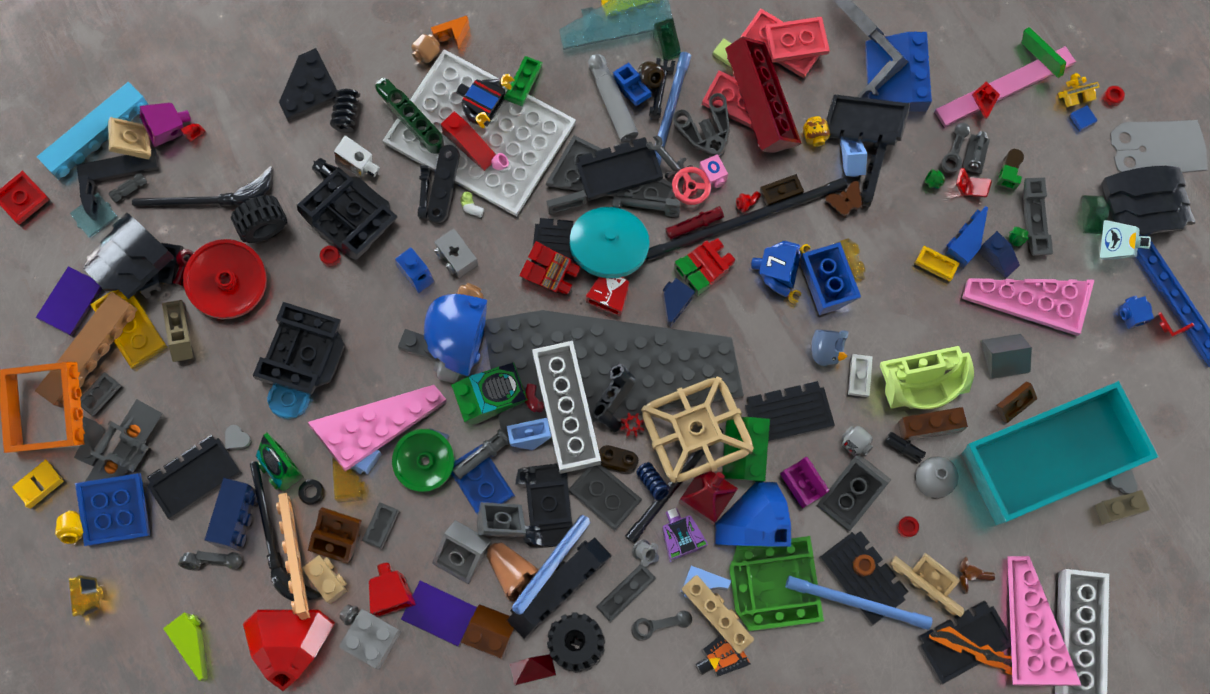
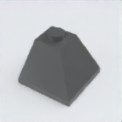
M480 502L476 521L478 535L498 537L526 536L522 505Z

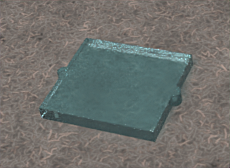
M99 193L94 195L99 201L97 220H92L86 214L83 205H80L70 213L78 223L77 227L82 228L89 238L118 218L110 208V203H106Z

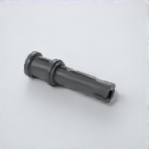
M500 429L491 439L483 441L482 447L453 468V473L459 480L489 456H496V452L505 445H510L509 439Z

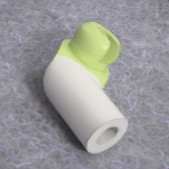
M464 192L460 198L463 210L466 213L481 218L484 208L475 206L472 194Z

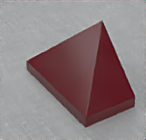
M550 654L530 657L510 664L514 686L556 675L553 659Z

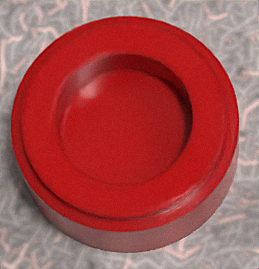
M1111 86L1104 93V101L1110 106H1117L1124 100L1125 93L1122 88Z
M326 246L320 251V259L324 265L332 267L339 263L341 255L336 247Z
M906 516L899 520L897 530L901 536L911 538L918 533L919 523L914 517Z

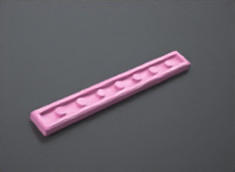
M1066 46L1055 51L1066 61L1065 69L1076 62ZM1036 60L989 84L1000 94L996 101L998 102L1053 75V73L1041 61ZM976 90L935 110V114L943 127L949 126L980 110L972 96Z

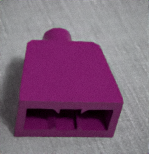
M172 103L140 106V119L154 147L181 136L182 131L180 129L183 128V123L191 121L188 110L177 112Z

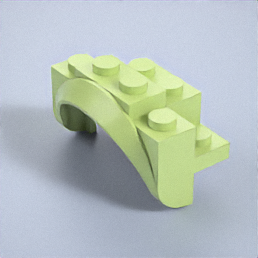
M959 346L880 363V369L886 381L885 395L891 409L902 406L909 407L910 409H934L951 402L959 394L969 393L974 379V367L969 352L962 354Z

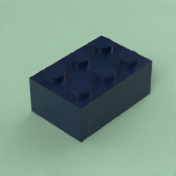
M223 478L205 541L217 547L240 552V548L246 542V528L252 522V508L258 502L255 489L248 483Z

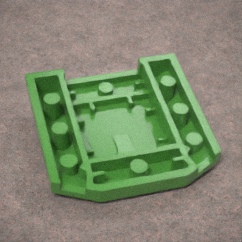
M810 536L791 538V547H736L729 568L735 611L749 631L824 622L820 597L785 588L788 576L818 585Z

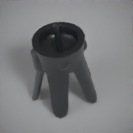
M323 158L313 161L314 164L312 166V170L319 174L323 180L330 175V172L338 168L328 164Z

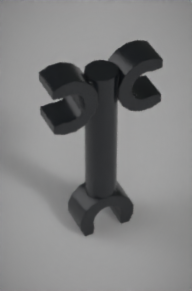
M420 165L421 175L419 180H421L418 217L427 219L428 186L431 184V169H429L428 165Z

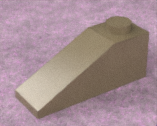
M183 300L162 303L172 361L192 359L193 352Z

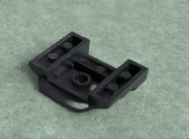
M1149 166L1131 169L1108 176L1101 183L1113 221L1138 227L1139 234L1142 236L1161 232L1182 231L1185 225L1196 223L1185 189L1186 182L1179 167Z
M339 167L297 204V211L323 238L355 260L364 254L384 230L398 218L390 210L389 201L375 192L360 177H350Z
M126 213L112 225L113 230L100 241L101 244L86 257L88 260L83 270L105 291L120 290L130 299L168 264L174 256L138 221Z
M283 302L276 318L279 326L266 357H260L253 377L256 380L272 385L276 384L312 395L316 387L331 381L345 346L338 332L341 320Z

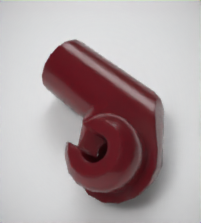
M528 383L525 392L528 400L525 401V404L532 412L540 413L544 410V403L540 402L535 396L537 385Z

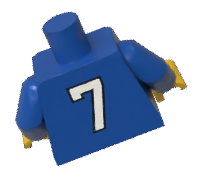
M782 241L772 247L765 248L763 258L754 257L751 267L752 269L760 270V275L766 285L782 296H788L789 302L795 304L799 301L793 298V294L801 296V292L799 290L790 291V288L794 289L800 258L805 253L803 250L809 251L810 246L804 244L800 247L799 244Z

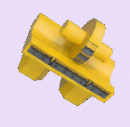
M1078 73L1071 75V80L1066 82L1067 87L1072 86L1073 89L1059 92L1058 96L1059 98L1064 97L1067 107L1080 104L1077 93H1082L1083 102L1096 99L1095 88H1099V83L1095 82L1082 86V83L1087 81L1086 77H1081Z

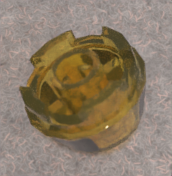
M84 575L69 578L73 617L81 615L84 617L100 609L99 599H103L102 586L98 587L97 578Z

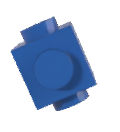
M1146 296L1127 298L1125 303L1119 307L1121 318L1125 320L1128 329L1146 325L1154 319L1152 306L1147 301Z

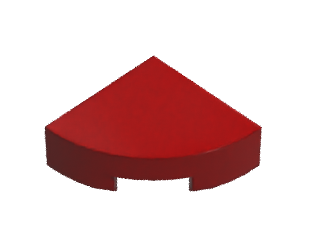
M190 124L180 129L189 142H192L205 132L200 124Z

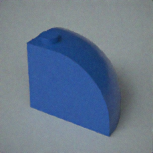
M449 294L437 298L428 307L424 322V339L431 355L445 363L446 368L469 376L484 337L487 300L463 294Z

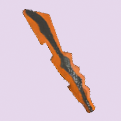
M950 626L929 634V638L959 653L963 649L975 655L977 661L992 667L1002 668L1005 670V673L1012 675V656H1006L1002 651L995 652L988 644L979 647Z

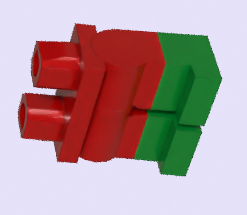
M718 238L710 243L706 240L683 258H679L674 263L676 271L684 281L687 280L688 286L695 291L697 297L728 274L729 268L735 263V258L730 253H727L722 258L720 257L718 252L724 249V246Z

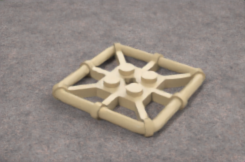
M721 377L710 378L684 389L682 387L678 388L676 392L651 401L641 409L644 423L653 442L651 445L657 451L666 475L675 484L709 471L715 472L717 468L744 458L749 453L751 454L754 449L751 437L741 418V410L737 409L732 395ZM711 387L705 403L691 408L686 396ZM720 389L729 412L714 417L710 406L717 390ZM681 399L685 411L670 415L656 408ZM651 416L672 423L675 433L660 439ZM733 419L743 442L723 435L718 424ZM697 424L698 427H703L702 429H700V432L698 433L691 431L694 429L693 425ZM679 440L683 451L673 470L664 446ZM723 442L741 450L713 460L708 446ZM703 449L708 463L681 473L688 455Z

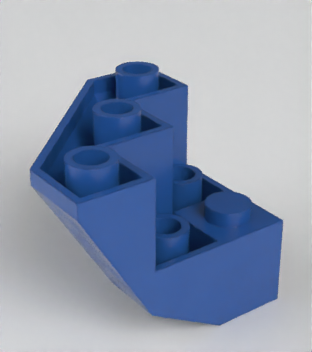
M755 482L715 523L716 545L791 547V521L788 504L777 482Z

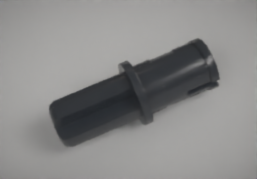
M890 432L885 439L886 443L901 451L900 454H906L918 463L926 455L925 451L911 444L910 440L906 441L893 432Z

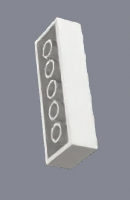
M573 341L533 349V358L560 474L601 465Z
M1072 569L1058 572L1057 626L1082 686H1055V694H1107L1109 574Z

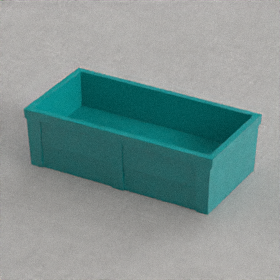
M1119 381L969 443L961 453L995 525L1008 522L1159 457Z

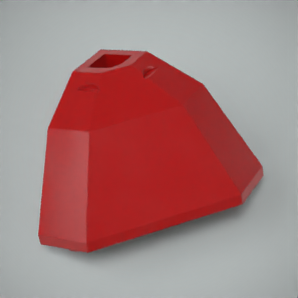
M257 610L243 623L252 660L264 677L281 691L286 690L294 683L313 661L335 624L334 621L320 610H309L310 618L303 620L297 614H294L293 610Z

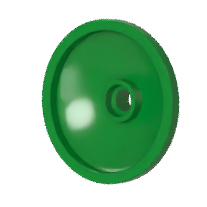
M430 429L411 431L404 435L394 448L392 455L394 474L405 487L411 490L427 492L437 489L448 480L453 471L454 452L452 446L443 435ZM428 457L429 463L424 465L423 459Z

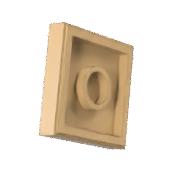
M110 117L108 120L109 151L149 160L151 144L143 124Z

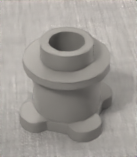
M642 539L635 543L632 554L636 559H641V565L646 567L648 564L656 563L659 560L657 553L659 546L656 543L650 545L647 540Z

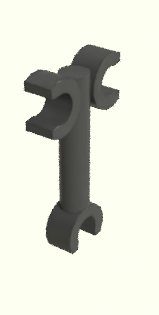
M656 135L653 137L656 145L654 146L649 142L646 146L650 150H656L673 170L667 172L664 176L665 178H670L671 175L675 176L679 170L684 168L683 164L687 159L681 158L676 163L663 148L662 138Z

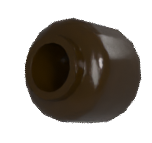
M652 61L642 63L637 70L641 82L647 88L655 89L664 81L665 73L663 68Z

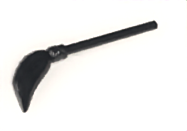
M269 167L257 179L239 188L235 193L205 197L135 198L132 200V205L219 204L220 206H240L252 198L265 195L271 187L273 167Z
M257 461L251 462L250 468L269 553L267 559L269 569H271V582L283 597L294 601V595L290 593L288 586L291 575L283 567L280 553H277L259 464ZM305 585L307 601L322 597L318 591Z

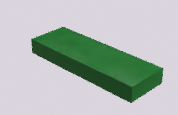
M1030 27L1025 29L1022 44L1057 78L1063 76L1066 61Z
M525 56L513 78L515 81H512L510 84L512 88L507 90L504 100L523 106L542 68L543 62Z

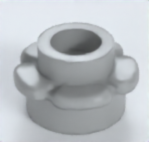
M348 604L342 609L339 618L345 625L354 622L358 615V607Z

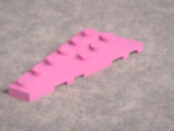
M969 278L966 282L962 299L1079 336L1082 331L1094 280H994Z
M431 385L308 422V426L344 471H347L444 405L447 399L435 385Z
M1008 556L1013 685L1082 686L1030 556Z

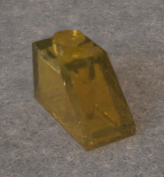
M332 458L335 500L338 503L363 500V494H366L365 481L362 482V479L351 469L344 471L336 459Z

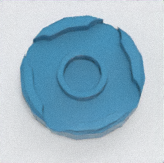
M276 384L271 387L267 397L271 411L279 418L288 420L302 415L307 409L310 400L307 393Z

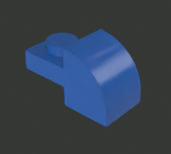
M629 62L613 72L621 93L625 98L628 97L635 106L652 97L651 91L641 82L640 75Z

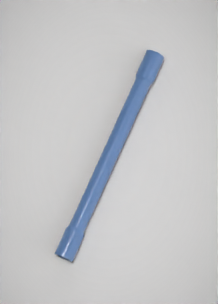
M687 52L680 53L675 77L658 136L662 138L663 148L665 147L685 73L690 63L691 54ZM654 150L660 165L662 161L661 156Z
M788 576L785 588L812 594L904 621L910 625L927 630L932 625V617L897 609L812 584L792 576Z

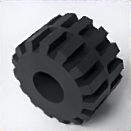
M572 612V615L567 616L565 614L561 616L562 619L552 624L553 628L551 631L549 630L547 635L549 637V642H547L549 654L559 666L567 671L578 673L582 670L588 671L592 669L595 663H599L600 657L605 651V637L601 628L594 619H591L589 615L584 613L581 615L578 612ZM578 638L579 641H582V643L579 644L580 648L576 649V647L572 645L573 643H575L574 639Z

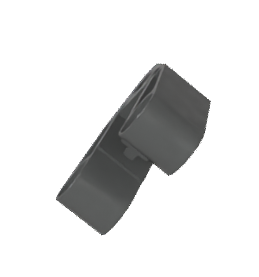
M715 93L709 99V106L720 133L716 134L710 118L704 119L699 122L706 138L702 140L689 112L683 109L675 112L673 120L676 128L694 148L710 156L718 154L720 157L725 151L730 128L726 98L721 93ZM721 100L723 105L720 108H715L713 102ZM680 116L688 118L685 124H679L677 119ZM716 143V145L721 146H719V150L716 151L713 148L712 144Z

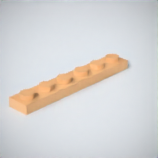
M282 493L278 494L279 502L276 503L278 514L282 517V521L279 522L280 531L285 536V541H282L284 553H287L288 556L285 566L287 573L291 575V580L288 581L290 593L294 595V601H291L293 613L303 620L310 618L293 507L288 494Z

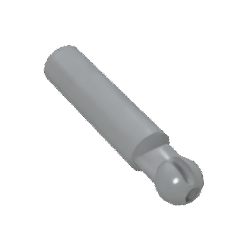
M594 54L589 58L588 66L595 76L597 88L621 142L631 141L639 134L615 78L610 74L605 57L601 54Z

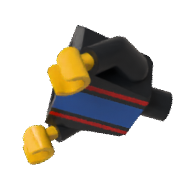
M505 74L500 79L482 81L476 79L471 87L462 83L459 85L456 93L463 97V112L470 123L480 125L481 128L489 125L504 102L506 94L504 88L506 87L510 90L512 86L509 83L515 81L510 74Z

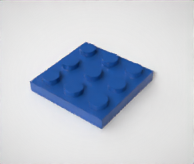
M141 473L75 483L80 520L83 528L84 546L150 535Z

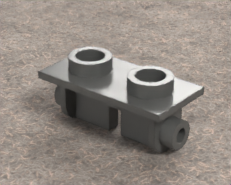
M981 131L977 135L971 134L963 164L965 170L982 174L990 142L986 132Z

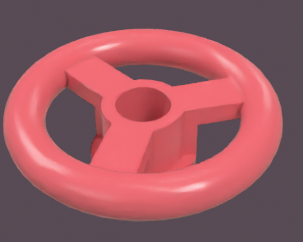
M686 167L679 170L674 176L672 189L676 198L682 203L697 205L707 199L710 194L711 184L704 171L696 167ZM688 173L698 174L704 180V183H697L692 180ZM681 177L685 181L682 186L683 195L678 189V182ZM688 185H693L694 189H689ZM698 189L704 190V193L699 198L688 199V197L694 196Z

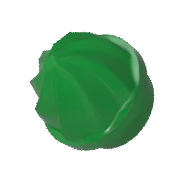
M931 169L924 183L928 184L929 188L938 189L944 185L945 177L940 170Z
M1014 226L1013 230L1009 232V241L1013 246H1022L1028 241L1029 238L1027 236L1029 232Z

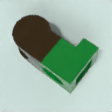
M1011 149L1007 156H1005L997 185L1016 190L1021 184L1022 176L1017 175L1019 166L1024 160V154L1021 150Z

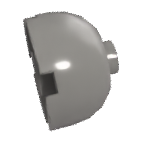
M940 456L930 457L923 461L916 470V485L927 497L944 498L952 493L957 486L959 478L957 468L947 458Z

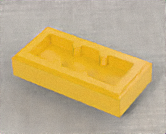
M923 246L914 264L951 282L960 263Z

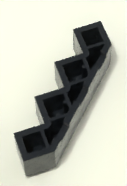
M596 538L589 542L583 541L577 547L578 552L567 562L562 561L555 569L556 572L546 581L523 614L519 615L513 609L510 610L512 615L507 621L523 639L533 633L547 617L555 612L569 596L576 592L590 576L602 568L612 557Z

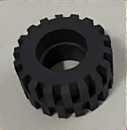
M272 195L252 198L238 206L231 214V221L244 243H256L267 240L279 233L287 224V217L278 199Z

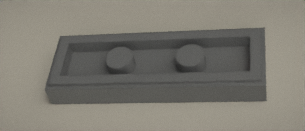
M640 564L596 608L611 623L656 580V577Z

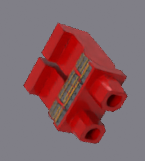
M535 241L528 258L546 266V268L526 260L519 276L556 293L559 291L569 294L573 285L564 281L566 274L577 278L581 268L573 263L572 259Z

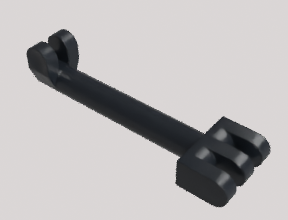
M657 58L656 64L660 65L661 58ZM664 59L663 66L661 67L664 70L665 78L663 83L656 89L653 107L650 106L649 116L651 119L657 120L661 116L662 108L660 107L667 74L673 75L676 61H671L670 67H667L668 60Z

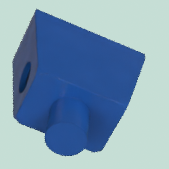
M412 248L407 249L395 259L397 268L418 293L435 282L428 267ZM421 275H424L421 280H418Z

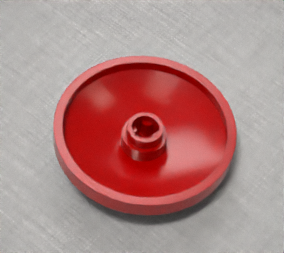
M220 239L201 246L192 254L184 269L183 284L187 297L200 312L216 319H233L248 313L260 302L266 289L267 275L261 258L251 247L240 241Z

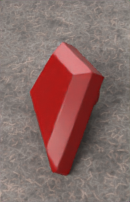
M987 81L972 94L985 119L988 118L1000 96Z

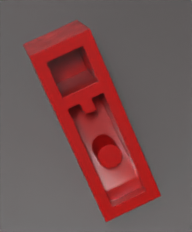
M455 111L440 124L443 135L485 171L492 164L491 161L496 155L495 152L469 123Z

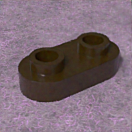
M605 445L599 450L603 467L630 473L638 465V456L632 451L610 445ZM625 458L631 459V462L626 461Z

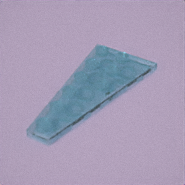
M610 0L598 9L592 10L586 16L578 18L559 29L563 50L672 28L674 27V21L669 0Z

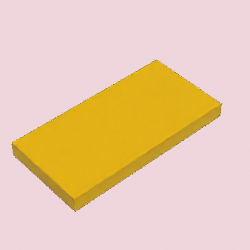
M120 290L112 291L138 309L135 312L134 319L125 325L120 337L114 340L129 366L135 369L168 348V346L134 295L128 299ZM111 291L90 304L95 312Z

